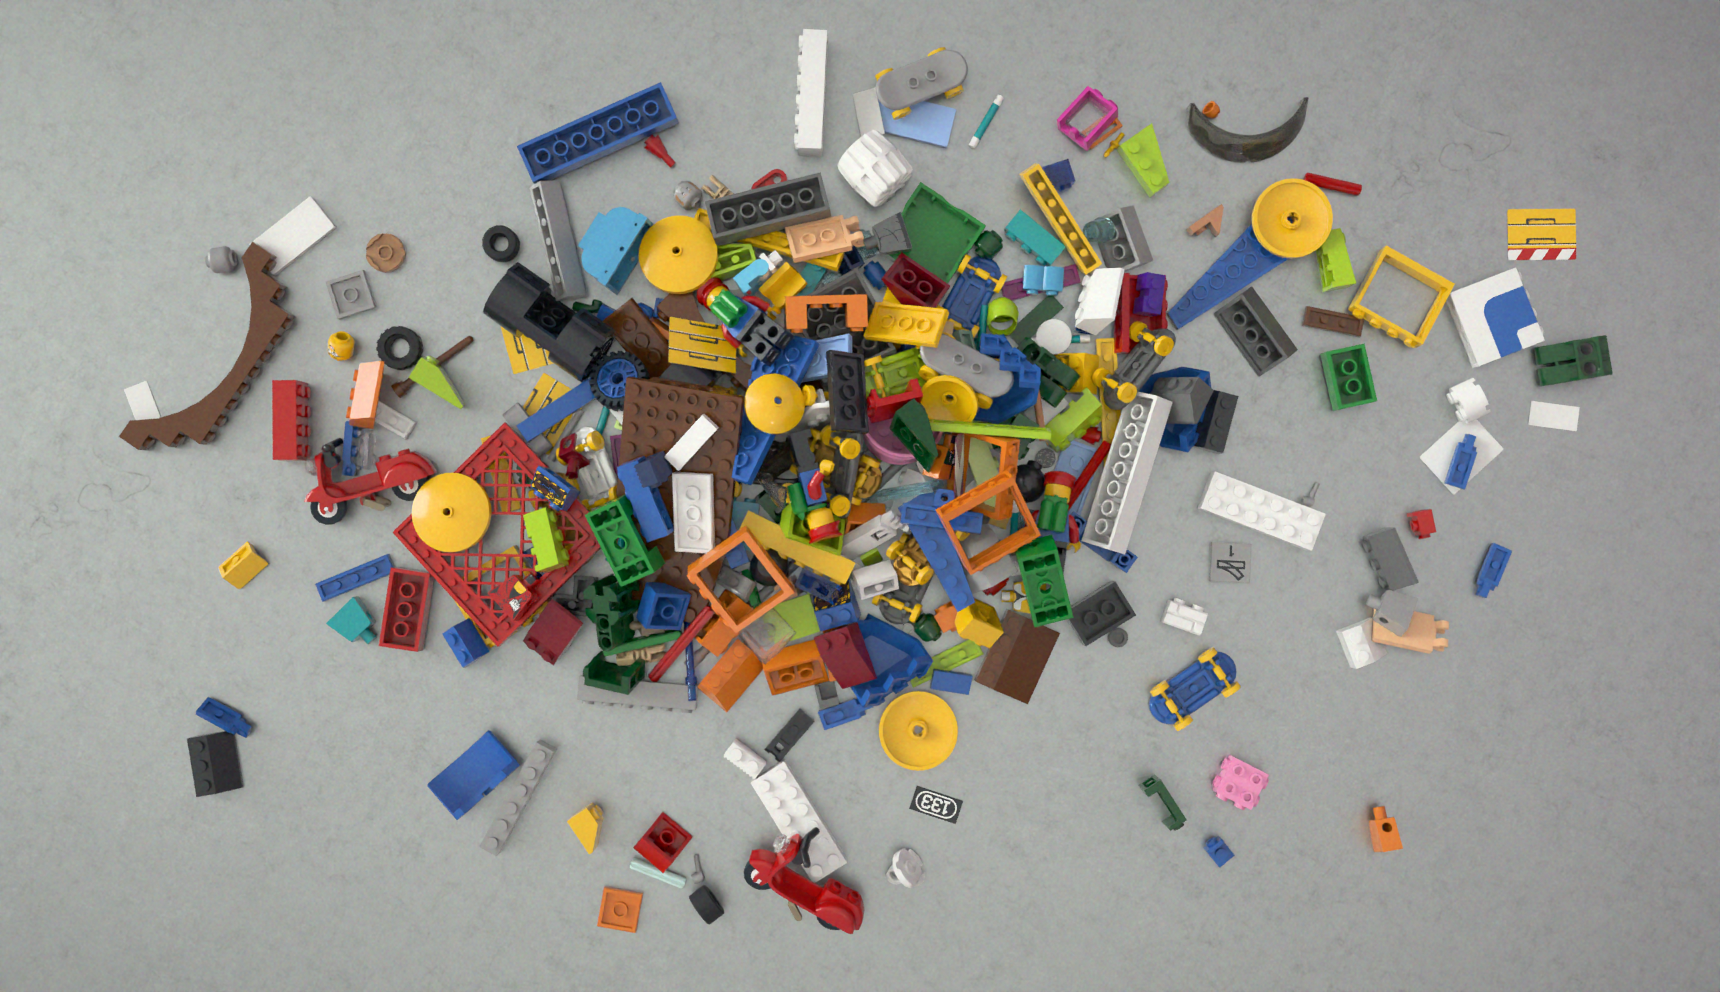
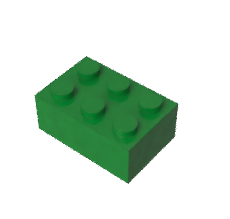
M1365 343L1320 354L1333 411L1377 401Z

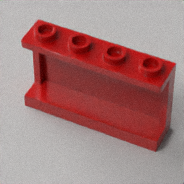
M1124 273L1114 320V354H1129L1134 346L1138 344V342L1129 338V328L1136 321L1146 324L1147 328L1151 331L1160 328L1167 329L1166 310L1168 302L1166 300L1168 282L1166 277L1161 315L1149 317L1133 314L1134 300L1140 297V291H1136L1138 275Z

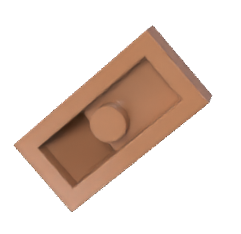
M1219 205L1186 229L1191 236L1196 233L1198 236L1208 227L1212 234L1217 237L1220 234L1223 205Z

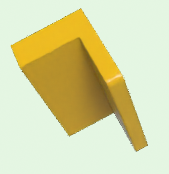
M785 262L759 288V291L774 306L782 310L785 307V296H796L807 285V282L793 266Z
M247 541L218 568L223 579L237 589H241L265 568L268 563L256 553L254 546Z

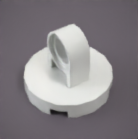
M904 848L894 854L893 865L888 869L886 878L892 884L902 883L905 887L915 888L924 882L925 872L922 873L921 870L923 863L913 850L907 851Z

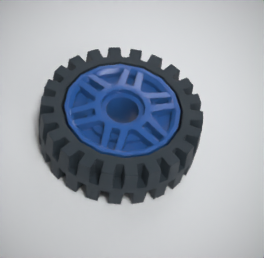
M618 351L617 354L610 352V356L604 355V359L602 361L599 359L597 361L598 365L593 366L592 370L594 372H590V389L595 398L606 408L613 411H618V409L624 411L626 378L631 376L649 379L650 376L645 365L634 354L630 352L624 353L623 351ZM623 378L621 383L616 384L619 379Z

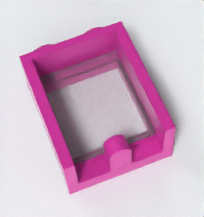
M1087 86L1057 119L1058 130L1088 152L1094 141L1118 118V106L1112 100L1108 101L1099 90Z

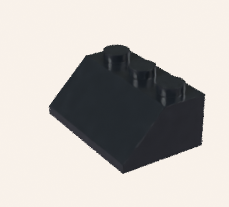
M1217 390L1213 391L1206 405L1203 421L1198 422L1196 433L1199 436L1196 444L1193 446L1194 448L1216 454L1224 452L1239 396Z
M221 731L187 738L196 797L243 788L234 734Z

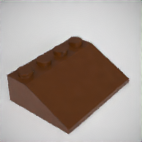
M1006 608L1000 622L1004 633L990 649L988 648L974 680L988 688L1028 704L1060 633L1044 625L1034 627L1031 619Z

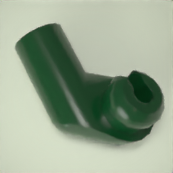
M596 299L592 301V305L575 301L572 309L578 312L584 308L591 314L598 313L603 303Z

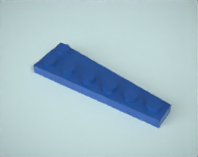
M931 488L907 503L933 507L935 493ZM901 505L900 507H898V509H899V511H900L901 514H902L903 505ZM908 525L957 612L975 603L959 557L946 530Z

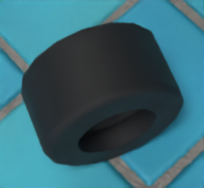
M496 225L485 232L482 238V247L491 259L497 262H508L518 254L520 241L510 228ZM496 238H507L508 247L506 250L497 251L495 249L494 241Z
M703 885L689 896L693 907L707 924L710 925L724 914L721 904L706 885Z

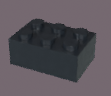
M1111 581L1072 605L1071 609L1074 618L1067 620L1084 646H1088L1133 618L1136 614L1116 581Z

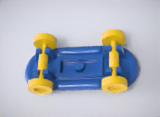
M966 254L957 270L960 273L943 306L938 305L937 308L948 310L947 321L954 323L953 332L957 330L972 331L974 339L980 328L976 325L980 320L981 305H988L994 292H1000L1008 276L1001 275L1000 268L994 260L987 259L986 257L981 259L979 256L971 259V256Z
M1214 647L1206 650L1198 657L1197 662L1168 682L1165 680L1150 690L1152 696L1150 697L1149 707L1152 715L1156 720L1164 724H1174L1173 726L1177 731L1185 728L1193 721L1190 714L1220 693L1226 698L1241 688L1238 681L1234 682L1237 672L1234 661L1229 655L1217 652Z

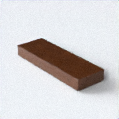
M1306 306L1302 326L1361 337L1364 318L1359 319L1350 314Z

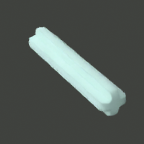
M633 858L630 868L681 889L686 883L685 877L667 870L662 873L654 865L637 858Z

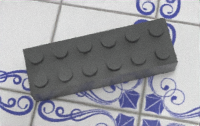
M821 172L705 201L713 238L717 246L782 230L785 227L831 217Z

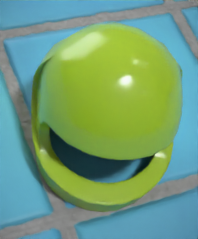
M999 297L988 305L987 326L992 334H1004L1007 336L1016 329L1019 311L1011 299ZM1013 320L1012 325L1004 330L995 329L991 325L992 321L1004 323Z

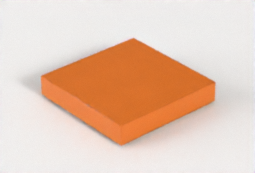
M605 886L597 926L636 933L643 893Z

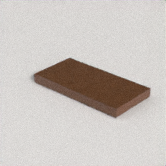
M633 298L629 299L603 320L604 323L615 330V339L623 349L634 354L642 361L648 370L650 378L660 377L672 364L668 361V341Z

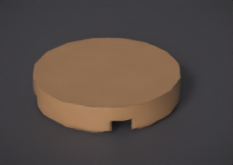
M387 233L377 234L368 242L366 259L370 266L377 271L384 273L394 272L404 263L406 256L405 246L396 236Z

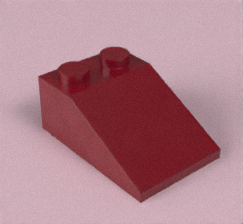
M902 252L881 279L902 305L936 308L950 288L949 284Z
M551 599L526 634L523 642L529 649L537 652L543 660L554 666L568 650L584 623L554 599Z
M858 622L814 637L820 657L842 689L877 679Z

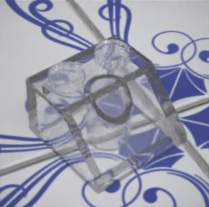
M774 608L739 631V637L764 664L779 654L796 634Z

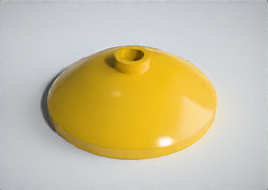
M766 374L757 378L747 389L744 398V408L748 419L757 429L769 434H782L790 431L800 422L805 410V400L800 387L792 379L781 374ZM779 398L781 403L776 404L774 399Z
M941 375L931 378L921 388L923 393L921 404L924 406L929 420L972 422L978 410V399L972 387L964 380L955 376Z

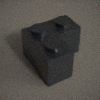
M575 575L573 595L555 593L553 594V599L571 614L586 616L585 608H593L592 600L584 599L583 592L590 584L598 581V577Z

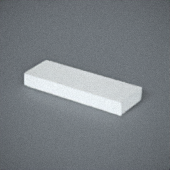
M378 401L375 422L407 439L417 422Z
M703 414L664 458L678 471L681 470L719 427Z

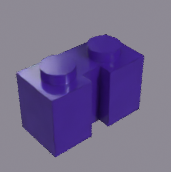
M1146 272L1137 276L1136 291H1140V297L1134 300L1133 314L1149 317L1161 315L1166 275Z

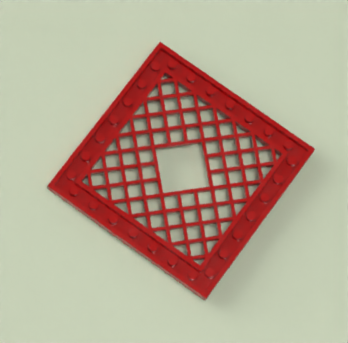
M505 422L453 473L463 474L474 480L481 476V483L479 484L484 489L485 487H494V498H489L490 501H494V512H491V515H521L520 554H483V538L479 541V553H469V549L465 550V553H442V551L427 545L419 537L413 525L412 513L392 532L497 647H500L601 549L585 517V514L590 511L576 498L567 511L560 509L562 513H556V516H562V527H557V529L562 530L563 548H565V544H574L568 550L569 565L547 572L532 587L537 593V597L519 621H513L503 610H494L495 601L491 596H481L482 584L491 585L492 590L495 588V585L502 583L495 582L496 571H505V580L509 578V571H519V575L522 578L523 571H533V574L537 577V572L535 571V566L537 565L536 555L524 554V543H532L531 540H524V529H526V526H524L523 515L530 513L525 512V501H535V511L539 510V501H549L546 498L543 500L536 495L535 498H525L526 487L531 486V484H526V474L533 480L538 466L549 467ZM504 452H506L509 456H501V455H502ZM499 459H509V470H499ZM513 461L522 470H513ZM495 462V470H487ZM485 473H495V484L485 483ZM499 473H509L508 484H498ZM512 473H522V484H512ZM498 487H508V498H498ZM512 487H522L521 498H512ZM498 501H508L507 512H498ZM512 501H521V512H511ZM566 517L575 527H566ZM566 530H576L575 541H565ZM579 531L584 535L580 540ZM443 556H451V564ZM455 556H465L464 567H455ZM469 556H478V567H468ZM482 556L492 557V568H482ZM496 557H506V568H496ZM510 557H520L519 568H509ZM523 557H533V568H523ZM456 570H464V578ZM468 570H478V582L468 581ZM482 570L492 571L491 582H482ZM469 584H478L477 592ZM483 599H491V607ZM496 613L504 614L501 617H499Z

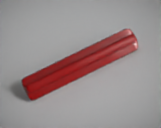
M1306 173L1304 176L1305 181L1317 187L1357 196L1362 191L1361 184L1312 173Z

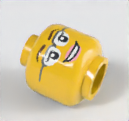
M344 331L332 334L329 337L327 348L330 357L337 361L350 359L354 353V338Z

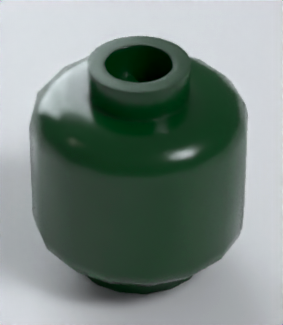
M985 230L974 243L977 248L975 253L981 259L984 257L993 259L1002 250L1003 239L994 230Z
M931 613L920 614L917 621L913 623L914 632L924 642L936 641L942 635L941 628Z

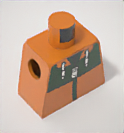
M945 433L943 444H936L938 457L932 470L928 473L924 469L923 475L936 479L955 481L956 435Z

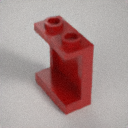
M918 379L909 380L904 393L879 398L876 389H871L867 397V411L871 423L892 419L895 412L912 399L921 403L923 393Z

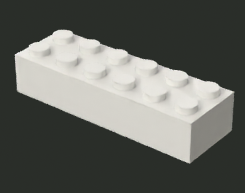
M803 29V35H799V51L802 55H798V67L801 75H797V87L800 94H796V106L799 114H795V126L798 134L794 135L795 150H798L799 156L822 157L828 36L827 30Z
M1216 471L1210 472L1197 506L1199 510L1306 551H1312L1326 515Z
M786 759L751 780V785L786 840L795 834H800L803 838L814 827L819 828L820 832L811 840L808 851L811 866L805 868L803 863L801 864L812 882L816 883L847 863L845 854Z

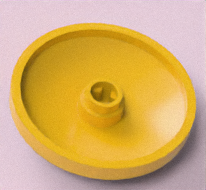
M1284 179L1270 185L1258 197L1252 212V227L1256 238L1266 250L1282 258H1300L1313 253L1326 241L1333 223L1332 208L1326 195L1316 185L1302 179ZM1288 217L1293 220L1292 224L1287 220Z
M670 216L656 222L645 233L639 247V263L645 277L659 290L671 294H685L703 286L713 275L718 262V247L715 244L711 231L699 220L688 216Z
M444 473L431 478L419 489L413 501L412 520L417 534L427 545L439 551L460 552L471 548L483 538L491 521V503L485 489L476 480L463 474Z
M911 691L896 697L885 708L879 723V738L883 750L893 762L909 770H928L944 762L952 753L958 737L956 717L950 706L939 696L926 691ZM915 727H921V732L916 733L914 731Z

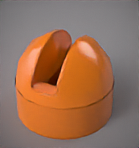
M1210 101L1203 108V114L1211 119L1218 117L1220 113V107L1214 101Z

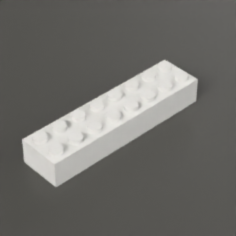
M1138 392L1136 397L1122 409L1081 541L1121 554L1126 553L1170 413L1172 401L1156 395Z

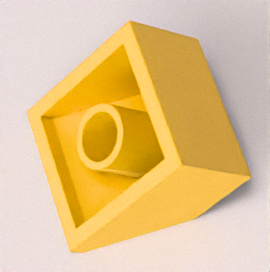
M974 598L975 603L957 612L955 619L957 633L963 639H969L979 646L983 645L990 649L1004 631L995 607Z
M593 802L574 814L567 821L588 854H591L599 844L604 819L602 817L603 811L598 805H594Z

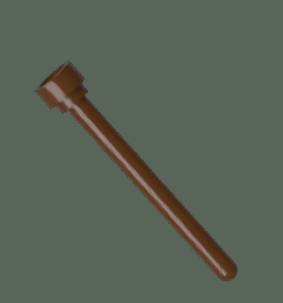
M467 336L436 358L440 361L438 364H443L470 345L474 340L473 337ZM408 378L404 382H395L391 387L397 396L402 398L407 394L408 388L416 382Z

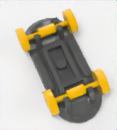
M1140 321L1134 322L1129 328V338L1138 342V344L1134 346L1115 370L1114 374L1111 375V372L1104 367L1098 368L1093 373L1092 382L1094 385L1104 388V402L1110 409L1120 410L1126 407L1136 397V394L1165 357L1171 353L1176 343L1175 334L1171 330L1160 328L1151 331L1147 328L1146 324Z
M828 425L822 429L820 440L825 445L835 446L836 448L833 458L835 466L830 476V487L823 482L827 497L825 503L829 504L832 513L844 519L848 517L851 510L859 457L863 444V434L831 431V425Z
M903 533L899 540L904 546L910 540L909 535ZM933 575L924 585L907 586L898 580L899 589L874 596L872 604L879 605L881 614L890 623L897 625L905 624L909 621L915 623L923 607L921 602Z

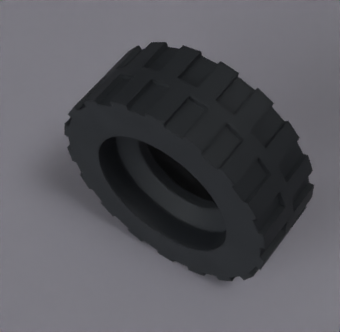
M393 326L390 329L384 330L385 332L381 333L379 340H377L376 347L377 355L381 358V361H384V364L396 370L410 369L413 365H416L423 353V344L420 341L419 335L403 326ZM399 338L406 340L409 344V352L402 358L395 357L390 350L392 342Z

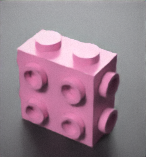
M1229 755L1222 762L1220 775H1217L1213 780L1212 786L1214 787L1212 790L1217 793L1216 797L1226 802L1228 799L1234 801L1233 805L1239 809L1245 810V808L1252 810L1260 800L1259 794L1261 790L1265 789L1269 782V775Z

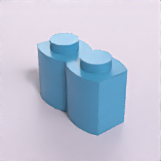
M1024 265L1022 290H1025L1026 294L1038 295V291H1043L1048 296H1058V293L1063 291L1064 267Z

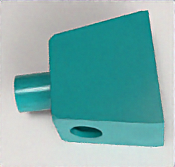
M359 596L352 597L326 623L351 642L362 638L367 644H370L377 637L370 630L376 621Z

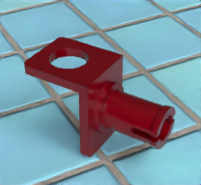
M576 433L561 439L558 457L567 463L565 476L571 480L578 478L579 469L590 465V460L575 450ZM571 440V444L565 448L566 443Z

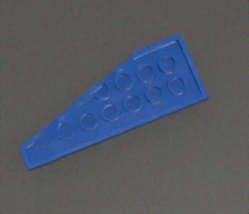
M794 336L785 349L782 350L766 338L765 340L778 349L781 354L771 367L755 356L751 364L752 376L748 381V387L757 378L766 374L787 376L800 386L820 344L815 340ZM779 398L774 399L776 404L781 403ZM744 408L738 455H735L732 478L735 481L752 485L776 434L765 433L757 429L748 419Z

